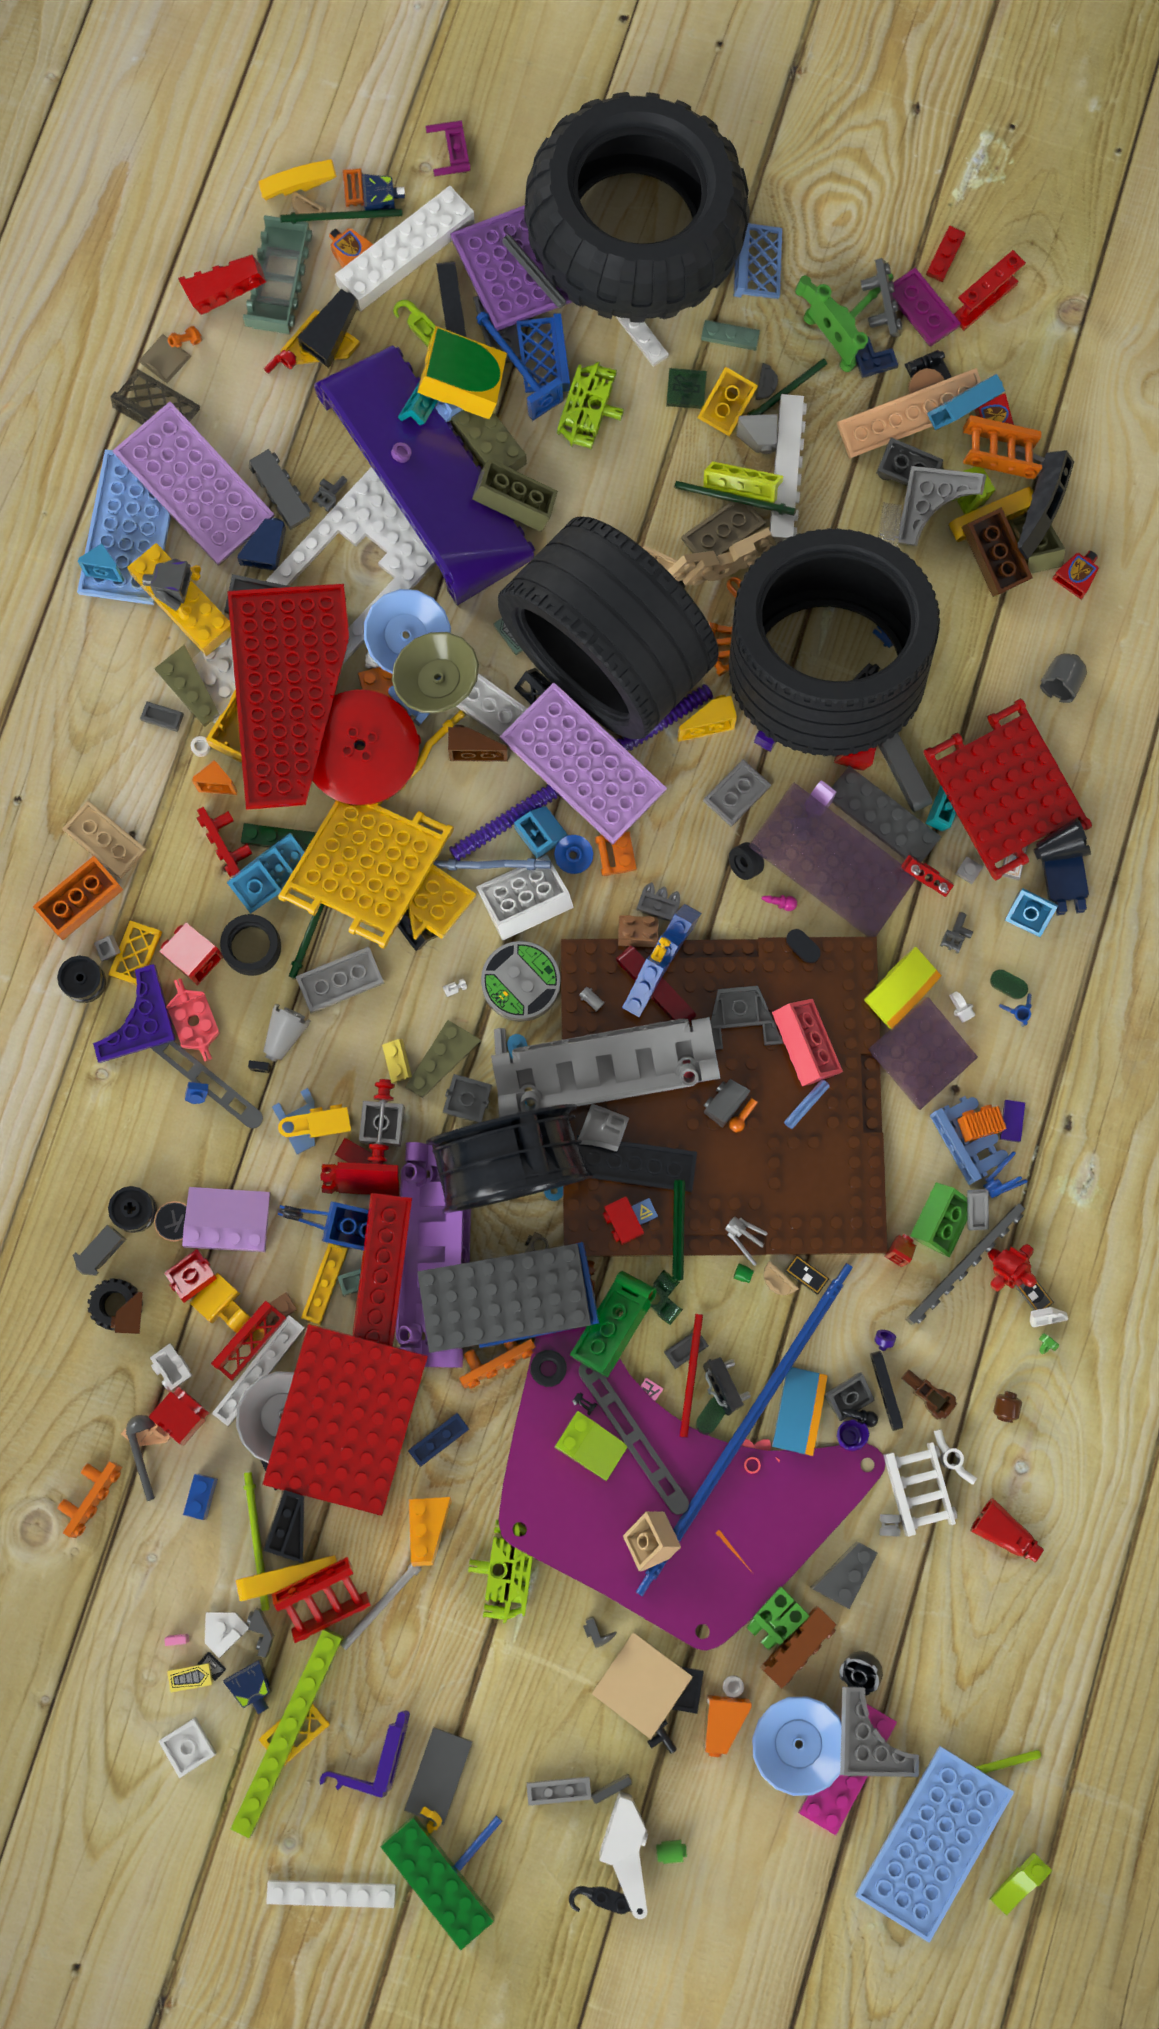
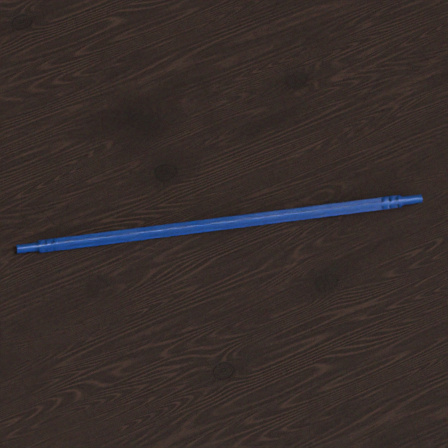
M846 1263L838 1277L833 1279L695 1494L687 1511L683 1513L673 1531L679 1542L843 1288V1282L853 1268L851 1265ZM668 1560L647 1569L645 1572L647 1575L636 1590L637 1594L640 1596L644 1595L653 1579H657Z

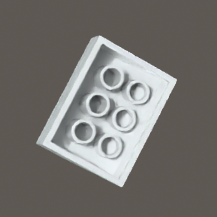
M546 854L536 859V861H550ZM552 862L551 869L536 868V870H527V868H516L476 887L502 940L574 908L570 894Z

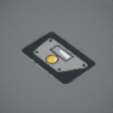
M207 1652L198 1662V1665L210 1663L212 1679L214 1681L226 1670L210 1652Z

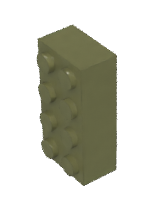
M465 410L451 417L454 431L482 467H484L489 458L515 471L527 464L526 453L494 412L490 419Z
M489 458L480 472L472 500L541 532L551 517L558 491Z

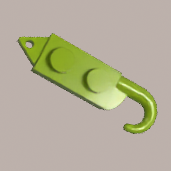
M398 301L394 305V315L399 318L398 309L402 306L407 307L412 312L407 320L409 328L428 347L436 326L411 301Z

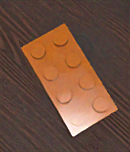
M93 856L37 902L33 908L51 929L64 940L121 893L123 889L97 858Z

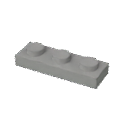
M587 1776L527 1782L528 1806L591 1800L590 1778Z

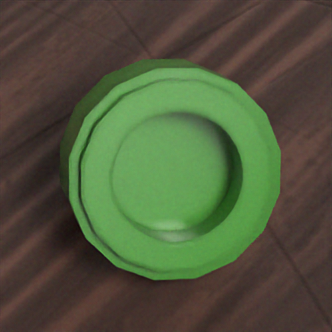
M1045 1333L1039 1338L1043 1343L1039 1349L1041 1354L1047 1353L1049 1349L1056 1351L1059 1347V1344Z

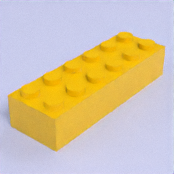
M155 543L131 563L127 569L135 581L207 657L231 636L230 621L191 579L185 602L181 603L182 606L189 605L192 608L190 614L184 611L189 615L187 620L180 618L179 610L175 611L157 599L150 586L143 585L142 579L144 574H153L156 564L172 560Z

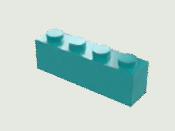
M940 785L925 824L944 831L952 826L956 812Z

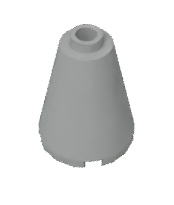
M275 1004L272 1010L263 1051L266 1053V1058L275 1062L277 1059L282 1060L311 1022L310 1019L304 1021L305 1016L287 1007L284 1010L278 1009L280 1006L278 1004Z

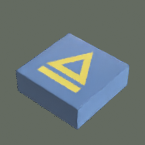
M650 1198L631 1206L640 1225L658 1217Z

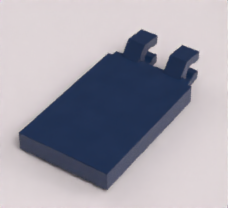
M1083 857L1042 862L1048 899L1058 905L1056 909L1057 916L1065 915V912H1067V900H1074L1076 914L1084 913L1087 910L1085 898H1088L1089 891Z

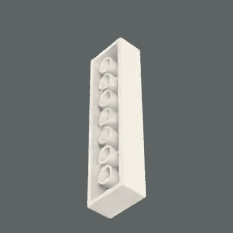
M448 186L335 274L337 286L345 292H351L356 297L357 308L361 312L452 241V232L473 225L475 223L474 211L451 186Z

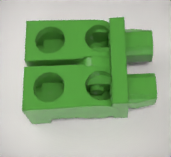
M780 1586L753 1616L747 1629L755 1636L763 1628L768 1634L760 1642L770 1650L777 1643L781 1645L810 1616Z

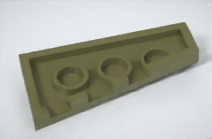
M185 645L154 668L204 727L219 716Z
M447 1020L412 1075V1078L407 1083L406 1088L423 1098L482 1040Z

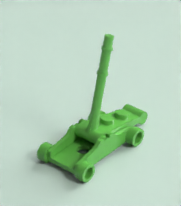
M888 274L889 280L892 281L894 279V276L892 274ZM804 275L800 278L795 289V293L798 296H802L811 304V307L804 314V321L809 325L817 324L842 357L840 368L845 372H851L856 365L855 356L859 349H864L868 343L867 335L863 332H858L855 326V317L878 296L881 288L877 287L870 290L869 294L851 312H848L847 307L839 305L830 297L832 291L828 285L821 284L817 287L811 282L810 277Z

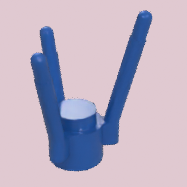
M1031 994L1027 995L1026 1005H1018L1015 1009L1000 1004L999 1007L1014 1014V1017L1022 1022L1021 1026L1024 1027L1028 1024L1027 1021L1031 1017Z
M1013 1151L985 1179L987 1183L983 1186L988 1190L991 1198L1028 1182L1027 1179L1020 1181L1022 1179L1021 1176L1003 1185L999 1179L994 1180L997 1174L1015 1156L1016 1152Z

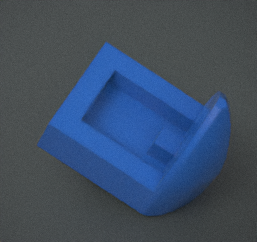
M188 1082L185 1100L191 1104L204 1103L208 1093V1084Z

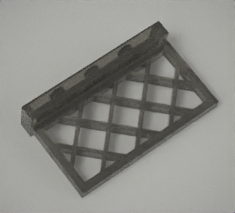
M136 369L118 392L114 391L110 396L114 409L141 425L155 415L154 411L160 410L166 405L165 397L173 396L177 399V402L172 404L175 407H179L180 413L189 422L200 410V405L139 369ZM141 377L146 381V384L135 385L134 381ZM158 387L162 393L151 394L149 388ZM147 389L148 395L137 397L136 390ZM134 391L135 397L126 398L123 395L125 392ZM163 398L164 404L153 406L152 399ZM150 400L151 406L142 407L139 405V401ZM190 406L193 409L191 412L182 413L181 407Z

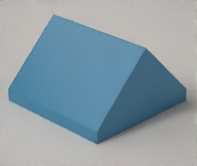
M102 543L78 558V563L85 576L124 582L117 564Z
M1022 888L1017 894L1005 921L1041 937L1058 905Z

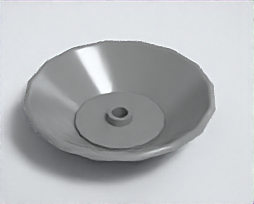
M277 1371L258 1378L245 1390L237 1406L236 1427L242 1444L254 1457L267 1463L269 1462L281 1420L280 1414L283 1413L294 1372Z

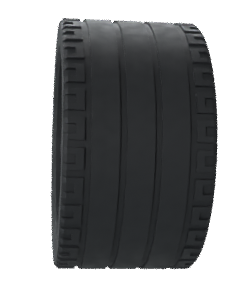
M575 517L571 519L498 594V608L506 627L520 648L552 684L555 683L595 721L616 734L629 739L645 738L718 661V645L714 633L699 607L680 583L651 554L627 535L611 525L591 517Z
M827 528L806 531V533H799L793 537L790 536L786 540L778 542L777 545L771 546L767 552H763L761 557L755 560V564L749 567L737 591L729 656V676L732 692L735 694L736 701L739 702L740 709L744 710V715L749 717L750 722L756 725L759 731L765 733V736L772 738L776 743L783 744L786 748L789 747L792 748L791 750H798L805 754L832 755L833 757L868 751L869 748H875L878 744H883L887 739L893 738L896 732L899 733L902 727H905L908 721L913 718L922 701L940 630L939 603L935 599L936 593L932 590L933 586L928 582V577L922 572V568L917 566L916 562L908 554L902 552L900 548L895 547L892 543L871 534L850 529ZM815 607L842 608L858 613L879 626L891 640L898 657L881 671L865 678L850 681L822 680L806 675L788 665L774 651L766 634L779 621L795 612Z

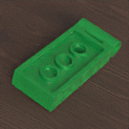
M620 1271L597 1309L599 1324L586 1327L570 1355L578 1362L608 1378L652 1305L651 1302L657 1294V1289L624 1271Z

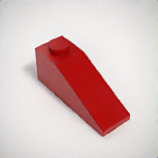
M905 1234L902 1236L898 1235L884 1257L903 1267L912 1261L917 1245L913 1243L914 1240Z

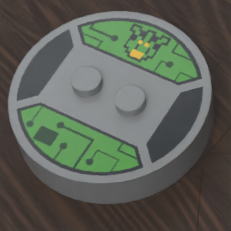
M527 941L507 943L496 949L484 964L481 975L483 995L491 1009L503 1018L518 1022L534 1020L549 1011L557 1000L560 991L558 965L547 950L535 943Z

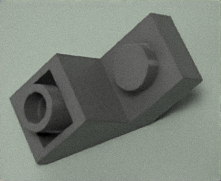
M256 1608L248 1616L247 1624H250L248 1630L264 1635L259 1638L256 1649L259 1650L258 1656L266 1658L269 1655L275 1635L263 1611L260 1608Z

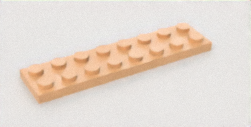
M977 368L837 422L849 459L888 444L891 437L899 440L932 427L933 425L927 413L980 383L981 379Z

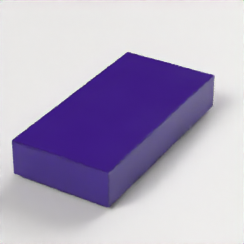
M1004 1101L1002 1117L1007 1129L1000 1133V1140L1021 1142L1025 1102Z

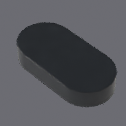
M793 929L787 934V945L805 963L812 964L819 959L820 948L802 930Z

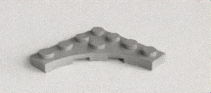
M911 466L897 543L917 546L925 524L940 507L962 496L983 495L986 475Z
M842 1687L840 1775L919 1777V1755L905 1753L893 1748L885 1742V1739L879 1734L877 1729L873 1728L868 1717L869 1712L866 1705L865 1688Z

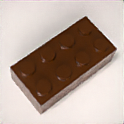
M1002 507L961 527L992 597L1033 578L1024 556L1017 548V540Z

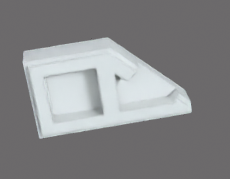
M1052 1307L1031 1311L1030 1315L1032 1327L1068 1320L1066 1312Z

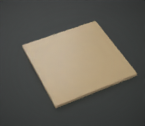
M633 1632L592 1692V1695L648 1738L652 1739L693 1676Z

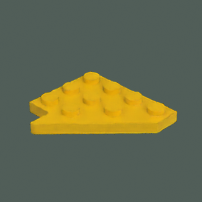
M433 864L408 907L413 938L416 940L426 928L442 939L476 898V893Z

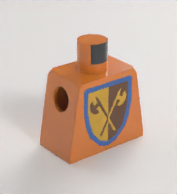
M335 228L329 234V237L333 240L331 243L332 254L342 268L373 245L351 228L347 229L344 233Z

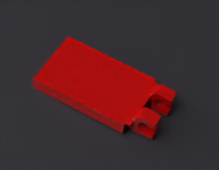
M338 1162L337 1165L322 1164L320 1175L321 1181H323L322 1193L333 1194L336 1191L345 1194L371 1195V1193L399 1196V1165Z

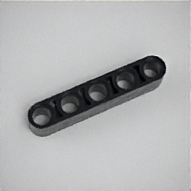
M455 261L436 263L446 330L466 337Z

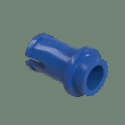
M877 626L882 633L876 629L872 633L884 643V647L891 648L893 646L891 640Z

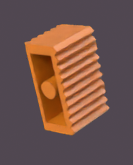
M990 1104L981 1107L979 1112L974 1113V1110H969L962 1113L963 1116L957 1122L959 1123L964 1142L1000 1133L1007 1129L999 1106L992 1108Z

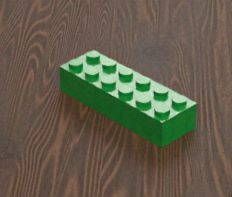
M416 1815L412 1816L382 1842L380 1846L460 1951L494 1922L495 1916Z

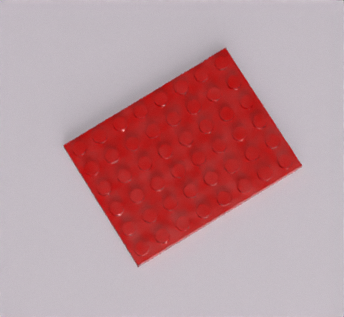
M308 1323L262 1485L382 1516L428 1356Z

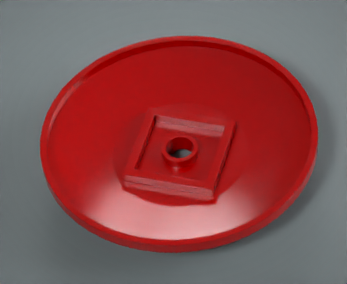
M360 689L345 691L335 695L312 780L314 784L330 798L345 804L358 806L376 804L398 793L410 780L419 757L418 734L407 711L392 698L376 691ZM357 741L365 742L366 745L363 750L355 749L354 745Z

